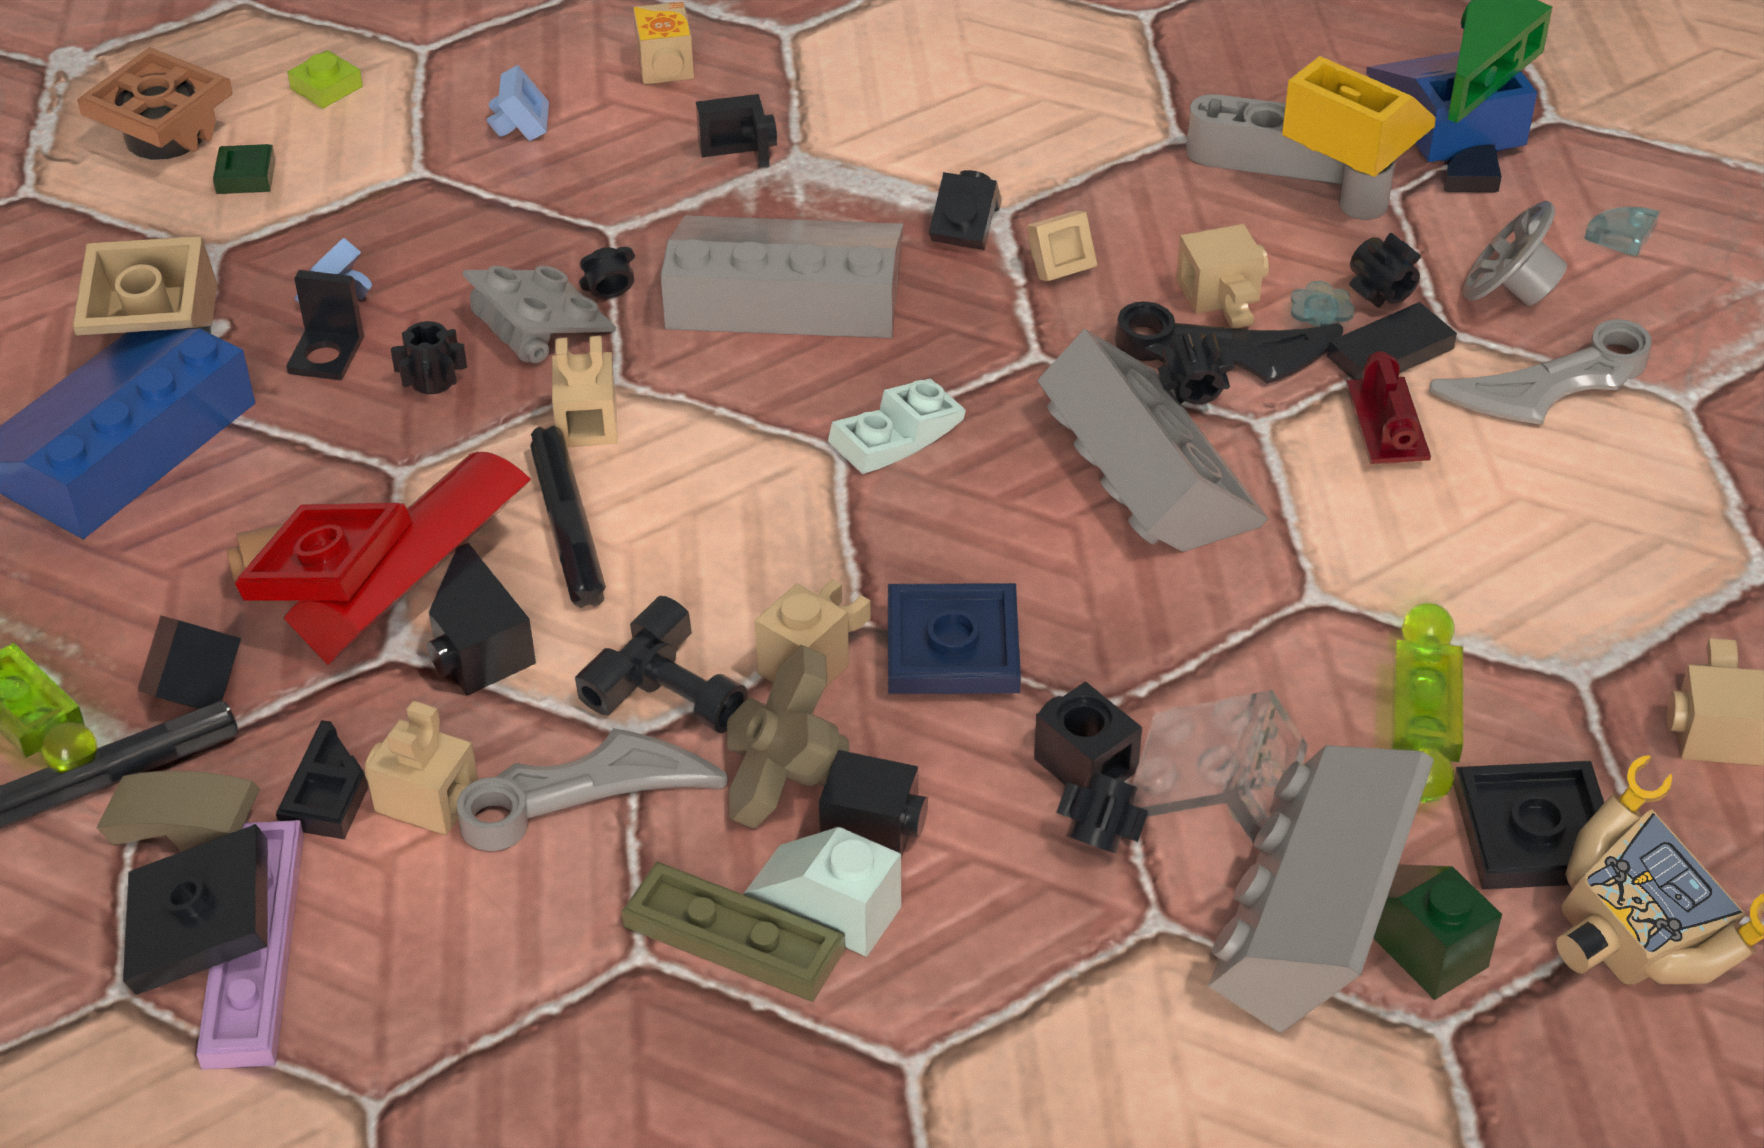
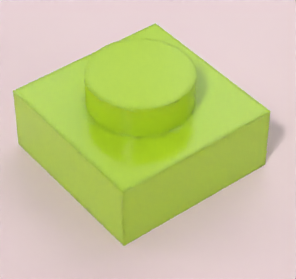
M329 50L315 54L306 62L287 71L290 89L322 109L363 87L360 69Z

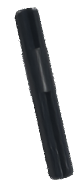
M554 425L547 429L539 426L531 433L532 442L530 448L570 599L574 605L580 608L588 604L596 607L605 599L603 591L606 585L565 438L560 428Z
M218 701L0 785V829L120 782L122 776L151 771L235 738L238 734V728L232 710L226 702Z

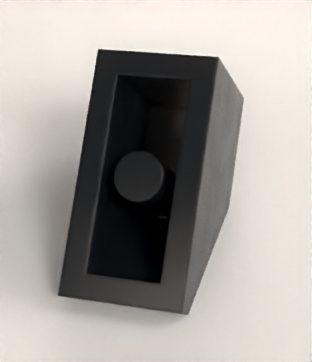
M469 543L457 547L429 610L434 639L427 642V649L439 674L442 677L451 674L468 696L536 664L530 618Z

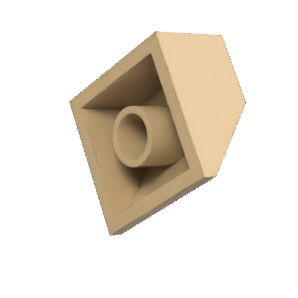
M202 236L87 243L72 327L75 335L211 326L213 323L217 282Z

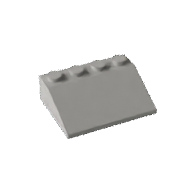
M685 215L668 239L661 272L665 329L892 338L903 241V224Z

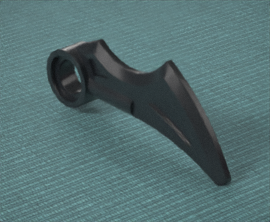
M1141 301L1128 304L1120 310L1117 318L1115 342L1118 349L1137 360L1153 361L1158 359L1165 363L1162 349L1163 347H1170L1177 337L1190 332H1198L1207 336L1212 332L1216 336L1219 348H1229L1234 365L1252 372L1268 384L1300 371L1323 356L1328 351L1329 341L1343 335V327L1339 323L1305 329L1245 330L1175 323L1174 315L1167 308L1157 303ZM1148 327L1155 329L1158 334L1142 335L1133 332L1132 328Z

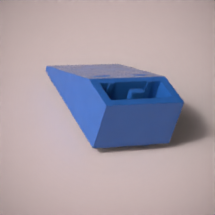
M1460 51L1367 67L1366 74L1369 78L1413 96L1436 117L1435 127L1415 143L1427 162L1448 161L1461 151L1479 145L1494 144L1496 152L1527 145L1537 91L1522 71L1460 122L1455 123L1448 120Z

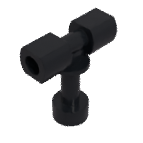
M661 595L630 623L632 639L619 652L610 648H604L575 676L578 698L586 706L599 714L609 715L637 687L650 693L664 686L694 703L695 719L718 733L727 731L729 717L748 698L747 688L724 674H716L707 681L675 663V649L692 634L688 610L680 603Z

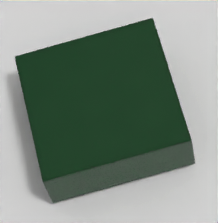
M259 144L219 147L213 176L216 194L270 192L276 160L273 145Z

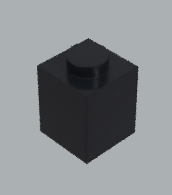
M838 750L819 799L820 832L840 827L900 853L902 859L909 836L917 838L921 836L927 815L928 797L918 795V766Z

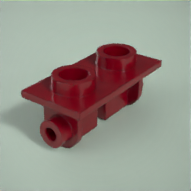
M1383 351L1375 352L1368 357L1363 369L1362 379L1346 380V387L1370 464L1430 461L1431 454L1405 377H1399L1400 366L1397 359Z

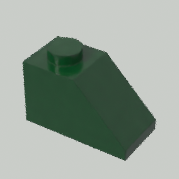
M1398 864L1373 939L1436 1000L1489 967L1502 913L1453 866Z

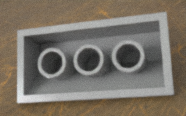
M1084 329L1037 380L1051 399L1047 405L1049 412L1062 425L1074 431L1077 439L1073 444L1077 451L1086 460L1102 470L1104 473L1103 478L1100 480L1102 486L1113 498L1127 505L1132 512V515L1128 518L1130 525L1149 543L1155 545L1161 540L1185 552L1260 528L1269 519L1170 390L1163 389L1161 379L1156 371L1087 329Z
M1326 745L1304 765L1299 761H1295L1287 768L1274 790V796L1280 799L1276 812L1265 821L1254 842V846L1260 850L1257 861L1244 874L1234 892V900L1240 903L1236 915L1222 929L1213 946L1212 953L1219 959L1208 987L1281 1034L1361 975L1434 758L1423 751Z

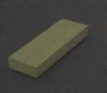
M656 861L622 911L623 926L625 928L811 1002H814L846 949L844 933Z

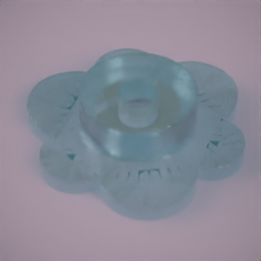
M1324 281L1310 282L1307 284L1306 289H1296L1291 293V302L1293 303L1291 307L1292 317L1298 321L1308 322L1315 326L1334 324L1335 321H1349L1354 317L1355 308L1349 302L1350 294L1348 291L1333 289L1329 283Z

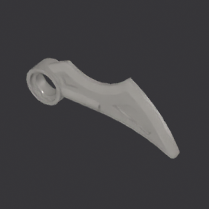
M1621 319L1608 320L1597 325L1593 331L1589 348L1529 368L1498 375L1461 379H1433L1430 383L1429 391L1454 404L1483 414L1514 421L1543 424L1548 410L1562 397L1574 392L1593 389L1617 391L1627 379L1635 378L1642 374L1647 366L1650 354L1651 336L1645 328L1632 321ZM1622 345L1633 350V353L1617 354L1609 351L1606 346Z
M613 728L599 747L578 760L552 766H532L515 763L497 777L482 778L470 783L461 791L457 800L460 834L467 844L476 849L485 851L504 850L515 845L524 837L528 828V818L630 792L666 788L723 789L727 785V774L707 760L677 745L644 734ZM487 806H502L510 810V814L498 822H483L474 817L479 810Z

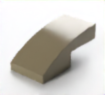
M157 771L122 776L97 829L112 845L166 835L182 852L241 830L260 789L252 780L208 772Z

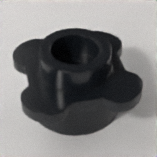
M605 247L582 258L579 263L581 270L584 271V276L579 280L581 289L591 291L595 297L602 299L617 297L628 291L634 283V272L630 267V262L635 258L632 248L619 247L615 249Z

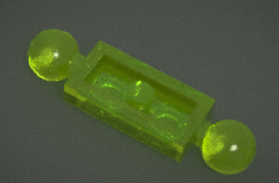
M1421 603L1408 611L1402 623V634L1405 640L1396 641L1393 657L1391 749L1423 751L1434 758L1420 802L1423 803L1436 802L1450 792L1455 777L1451 762H1460L1463 748V646L1449 645L1455 633L1454 620L1444 607L1435 603Z
M15 643L1 649L0 733L25 758L41 750L46 766L59 774L93 762L97 755L98 745L94 734L85 726L79 705Z

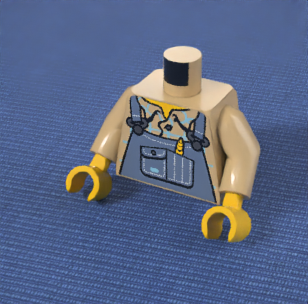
M1649 755L1642 756L1632 762L1628 769L1627 781L1629 787L1621 796L1613 793L1577 835L1565 874L1573 890L1561 905L1563 915L1574 927L1557 937V950L1565 964L1577 973L1583 974L1604 961L1618 979L1628 985L1636 984L1649 977L1659 984H1708L1757 952L1754 944L1764 939V925L1761 923V916L1764 912V893L1754 899L1751 904V920L1740 926L1739 922L1746 916V913L1652 809L1641 817L1638 811L1644 802H1655L1664 798L1670 791L1672 784V774H1669L1662 786L1657 790L1645 791L1636 784V775L1651 760Z

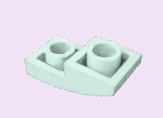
M931 378L918 380L910 384L884 390L880 410L833 421L828 442L857 470L865 474L898 462L930 445L964 420L966 410Z

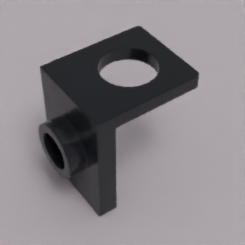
M298 270L294 280L305 331L286 365L287 372L292 375L342 380L364 338L354 278L348 275ZM319 348H334L340 352L337 358L327 363H313L307 359L311 352Z

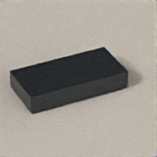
M1418 302L1329 341L1327 357L1353 380L1362 379L1363 369L1368 357L1379 351L1386 352L1395 357L1399 363L1400 372H1403L1454 349L1457 332L1421 302Z

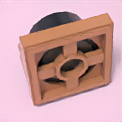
M149 47L80 96L77 101L81 115L121 131L130 152L138 157L158 160L182 156L189 151L195 152L198 150V144L201 143L202 139L209 142L212 139L216 121L214 108L230 97L233 92L229 78Z

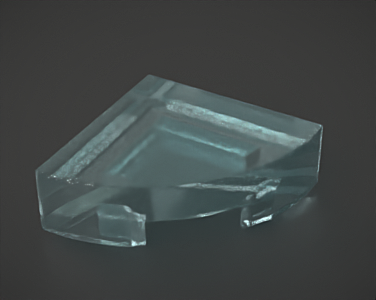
M1620 207L1604 211L1588 223L1585 239L1633 256H1638L1657 226L1660 211L1642 207Z

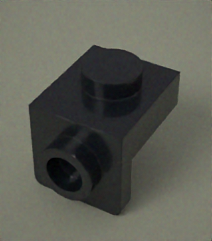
M759 94L696 101L698 145L702 158L754 151L758 167L769 166V147L777 146V130L774 115L764 114Z
M973 170L961 171L959 175L943 172L929 230L931 241L985 250L993 213L1000 210L1002 202L997 181L991 180L984 173Z

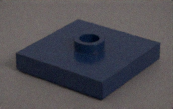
M1016 583L888 584V694L1020 693L1021 671Z

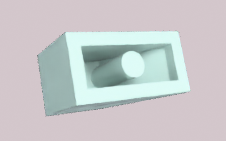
M836 827L779 845L744 892V895L844 933L845 948L867 957L901 908V854L843 828Z

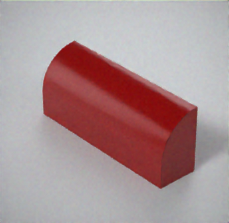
M483 451L469 454L407 508L413 522L349 601H298L283 619L329 665L455 553L457 547L464 545L491 521L531 479L521 469L501 456Z

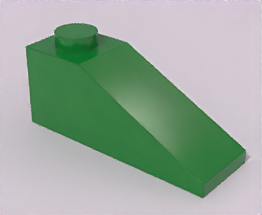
M1471 0L1468 3L1461 18V28L1464 31L1448 120L1455 123L1460 122L1544 52L1553 6L1538 0Z

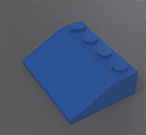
M200 328L126 332L0 426V494L84 540L256 404L243 349Z

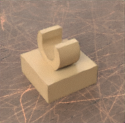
M1076 210L1027 225L1032 259L1035 260L1039 280L1051 281L1097 266L1087 213L1085 211Z

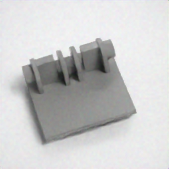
M491 266L488 270H463L462 275L475 287L470 293L472 312L480 317L504 343L509 344V347L524 362L539 363L547 357L549 353L548 343L552 333L615 332L616 326L598 310V305L593 300L583 296L567 281L568 277L563 272L553 267L538 266L535 270H512L503 266Z

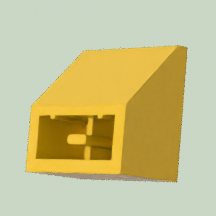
M1319 56L1288 80L1282 135L1304 145L1312 151L1320 152L1340 161L1358 172L1375 177L1433 129L1436 117L1413 96Z

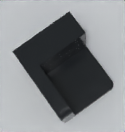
M160 615L138 691L197 709L222 701L241 638Z

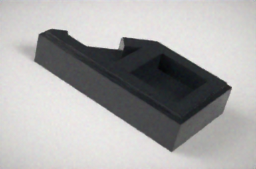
M321 720L281 801L276 816L278 821L300 820L303 833L345 840L368 790L365 772L355 757L349 754L339 739L336 728L331 721Z

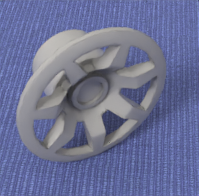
M1543 201L1526 209L1510 221L1492 239L1467 275L1462 293L1467 300H1478L1503 284L1527 306H1532L1542 300L1557 285L1566 271L1567 263L1541 241L1549 230L1555 216V206L1551 202ZM1514 231L1515 240L1509 243L1505 239ZM1495 250L1500 254L1497 260H1488Z

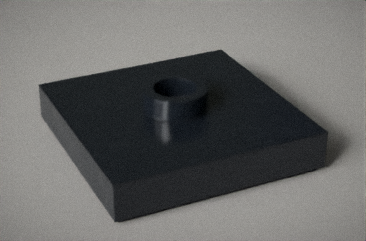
M256 824L128 872L123 982L135 995L268 947V838Z

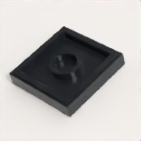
M1571 761L1456 767L1453 785L1482 890L1569 885L1565 874L1577 835L1604 804L1592 762Z

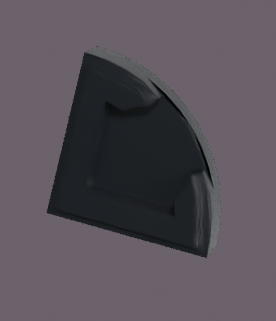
M1495 145L1474 146L1454 156L1447 167L1444 191L1499 192L1502 176Z

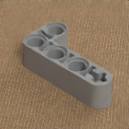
M1215 94L1199 96L1192 101L1189 112L1186 154L1195 163L1210 167L1342 184L1339 204L1345 214L1361 220H1371L1379 218L1386 213L1396 160L1377 176L1372 177L1366 173L1358 172L1350 166L1320 152L1306 148L1304 145L1282 135L1286 103Z

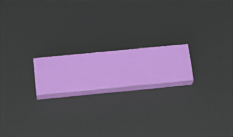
M300 820L244 823L243 828L256 824L268 838V947L209 968L196 1054L201 1070L276 1066L304 840Z

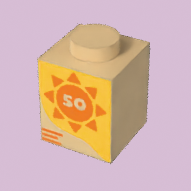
M684 2L633 7L636 49L643 84L694 79L691 32Z

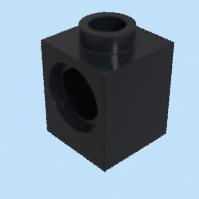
M1085 681L1063 697L1056 696L1049 700L1040 712L1036 714L1034 759L1065 786L1067 782L1083 787L1089 770L1124 782L1139 770L1142 726Z

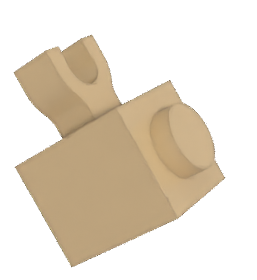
M1245 224L1180 235L1176 280L1195 314L1223 309L1225 318L1231 328L1252 326L1254 316L1249 310L1248 304L1260 301L1262 278H1266L1269 271L1268 257L1264 247L1261 244H1256Z
M602 336L590 337V352L588 354L574 355L568 350L567 338L555 339L556 356H552V404L555 426L563 432L566 446L618 444L616 389L612 352L603 353Z
M833 579L830 580L820 590L819 595L796 583L755 619L758 675L774 683L779 666L799 645H804L826 656V688L849 666L848 632L861 628L871 619V600L860 595L851 605L839 606L842 603V584Z
M1709 638L1706 646L1708 664L1688 665L1681 690L1670 692L1666 714L1667 728L1669 731L1678 732L1681 759L1763 766L1764 670L1738 668L1736 640Z
M412 701L407 708L409 722L399 719L384 742L377 743L371 749L365 764V778L369 783L375 812L447 836L458 820L457 800L461 791L470 783L478 780L472 742L439 732L440 719L438 708Z

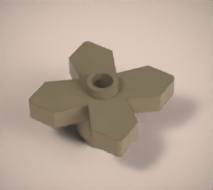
M799 645L779 666L767 703L765 704L748 697L729 717L727 721V748L734 753L744 756L729 789V818L731 820L755 829L776 809L786 778L808 787L814 786L817 783L825 786L838 750L849 752V741L847 737L839 734L837 726L812 714L827 683L826 656L804 645Z

